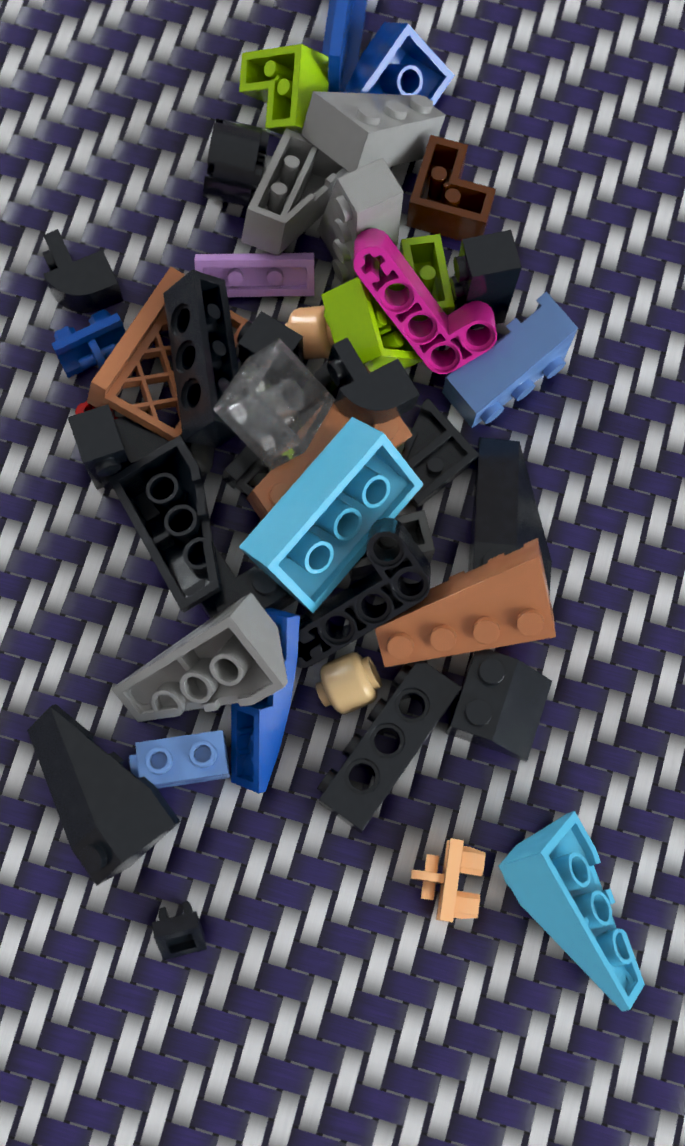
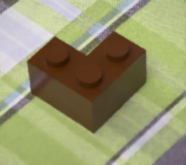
M430 135L409 201L406 226L433 234H440L441 236L459 241L484 235L496 189L461 179L468 149L467 144Z

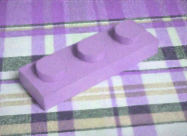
M272 253L195 254V271L224 279L228 297L315 296L314 253H281L279 256Z

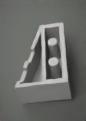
M286 128L247 208L241 242L279 256L324 214L337 178L350 172L301 136L300 133Z

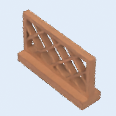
M170 267L91 381L87 403L96 408L109 404V407L168 441L173 440L179 435L182 436L181 420L174 429L160 421L156 410L176 407L180 419L174 371H172L167 357L172 355L171 346H163L160 337L161 331L168 330L163 293L185 275L173 267ZM230 310L232 327L237 329L234 334L235 348H237L238 334L248 320ZM159 357L164 372L144 376L140 364L143 359ZM135 371L136 377L130 378ZM167 382L172 398L153 401L148 385ZM140 386L145 402L130 404L119 398L118 395L122 389Z

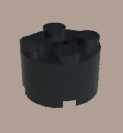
M216 118L207 159L208 176H205L203 198L245 207L249 206L262 179L270 130Z

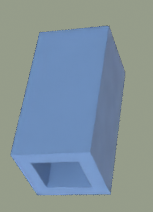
M223 730L136 742V754L130 755L129 758L131 773L138 779L144 776L157 789L231 778L226 736Z

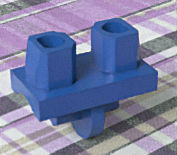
M103 309L92 314L89 319L90 325L77 332L74 327L69 326L55 332V342L51 343L68 378L98 365L99 369L102 367L126 332L118 313L110 315L107 310Z

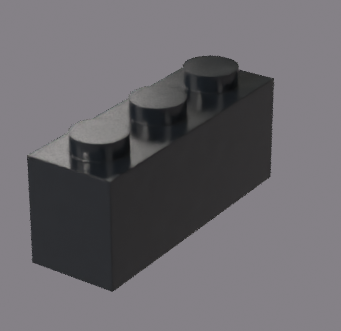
M507 230L462 239L459 255L454 257L453 260L455 274L449 279L455 305L454 311L469 302L481 301L487 303L492 308L496 324L504 323L522 268L512 231ZM475 324L469 329L485 327V325Z

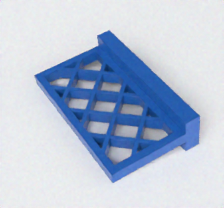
M329 0L322 54L328 56V92H344L359 61L367 0Z

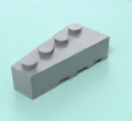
M384 158L337 178L317 231L334 259L332 260L333 269L341 282H348L358 277L354 270V242L362 231L370 228L382 230L397 247L404 192ZM379 255V256L376 257V258L378 259L379 264H380V255Z

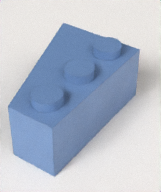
M547 291L536 300L538 303L536 311L525 321L520 323L517 318L513 319L506 325L510 332L496 341L489 351L451 372L445 378L442 393L471 428L481 421H484L485 424L490 423L503 412V405L513 398L516 401L523 399L535 388L534 383L544 375L547 379L553 377L566 365L564 359L578 327Z

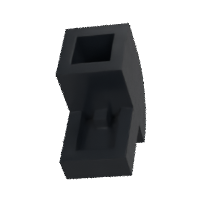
M58 229L43 235L49 250L42 252L50 270L43 275L53 297L59 304L74 312L93 313L124 301L119 284L103 250L73 262Z
M348 338L332 345L327 369L333 382L337 386H343L339 388L334 404L349 419L354 417L366 424L374 425L390 421L413 409L420 394L399 359L368 373Z

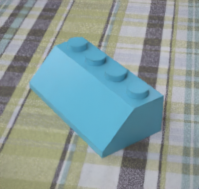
M352 417L242 542L239 548L265 574L306 609L314 613L366 553L368 535L372 525L377 520L383 518L395 519L424 484L383 432Z

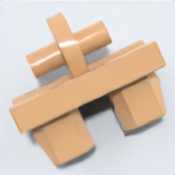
M450 838V840L446 841L442 874L437 873L440 856L431 854L426 855L424 871H411L410 879L423 881L421 899L434 901L436 883L441 884L436 920L453 922L454 918L470 919L478 917L480 894L457 891L460 873L483 876L486 853L472 847L463 846L464 840Z

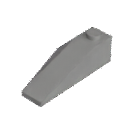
M249 593L217 613L112 688V691L137 722L177 717L184 711L204 709L205 712L216 711L220 706L239 703L240 707L254 705L284 688L288 683L278 626L254 595Z

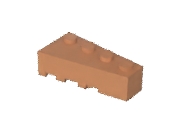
M334 402L246 498L261 521L350 420L340 412ZM400 416L381 424L369 425L383 432L395 448H398L413 436Z
M538 538L523 544V548L507 555L502 553L488 560L487 564L465 573L462 571L450 576L448 581L430 588L427 597L421 602L375 628L384 667L556 637L554 614Z

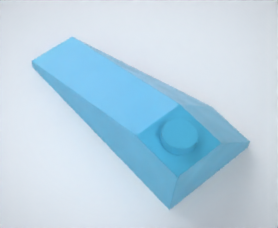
M572 811L518 843L498 867L519 904L622 1012L631 1009L645 983L627 933L622 929L616 928L612 917L610 904L615 903L611 889L603 890L594 865L601 863L597 850L576 812Z

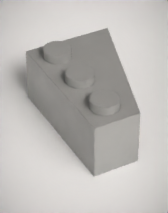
M313 91L301 136L348 172H353L381 158H384L388 167H393L423 159L430 135L439 136L446 115L435 108L429 98L422 95Z

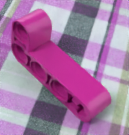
M370 228L362 231L356 237L354 242V270L357 276L432 372L437 374L454 372L489 351L497 341L495 317L492 308L487 303L472 301L446 315L384 231ZM379 255H380V264H379L378 259L376 258V257H378ZM394 283L406 286L400 291H393L388 288ZM417 315H425L428 317L424 321L412 320V318ZM475 324L485 325V327L480 330L469 329L471 326ZM446 345L450 347L445 351L435 350L439 346Z

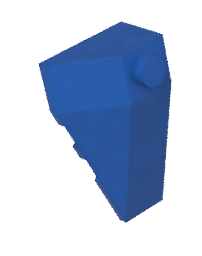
M384 22L362 53L344 93L422 95L429 98L434 106L455 75L408 23Z

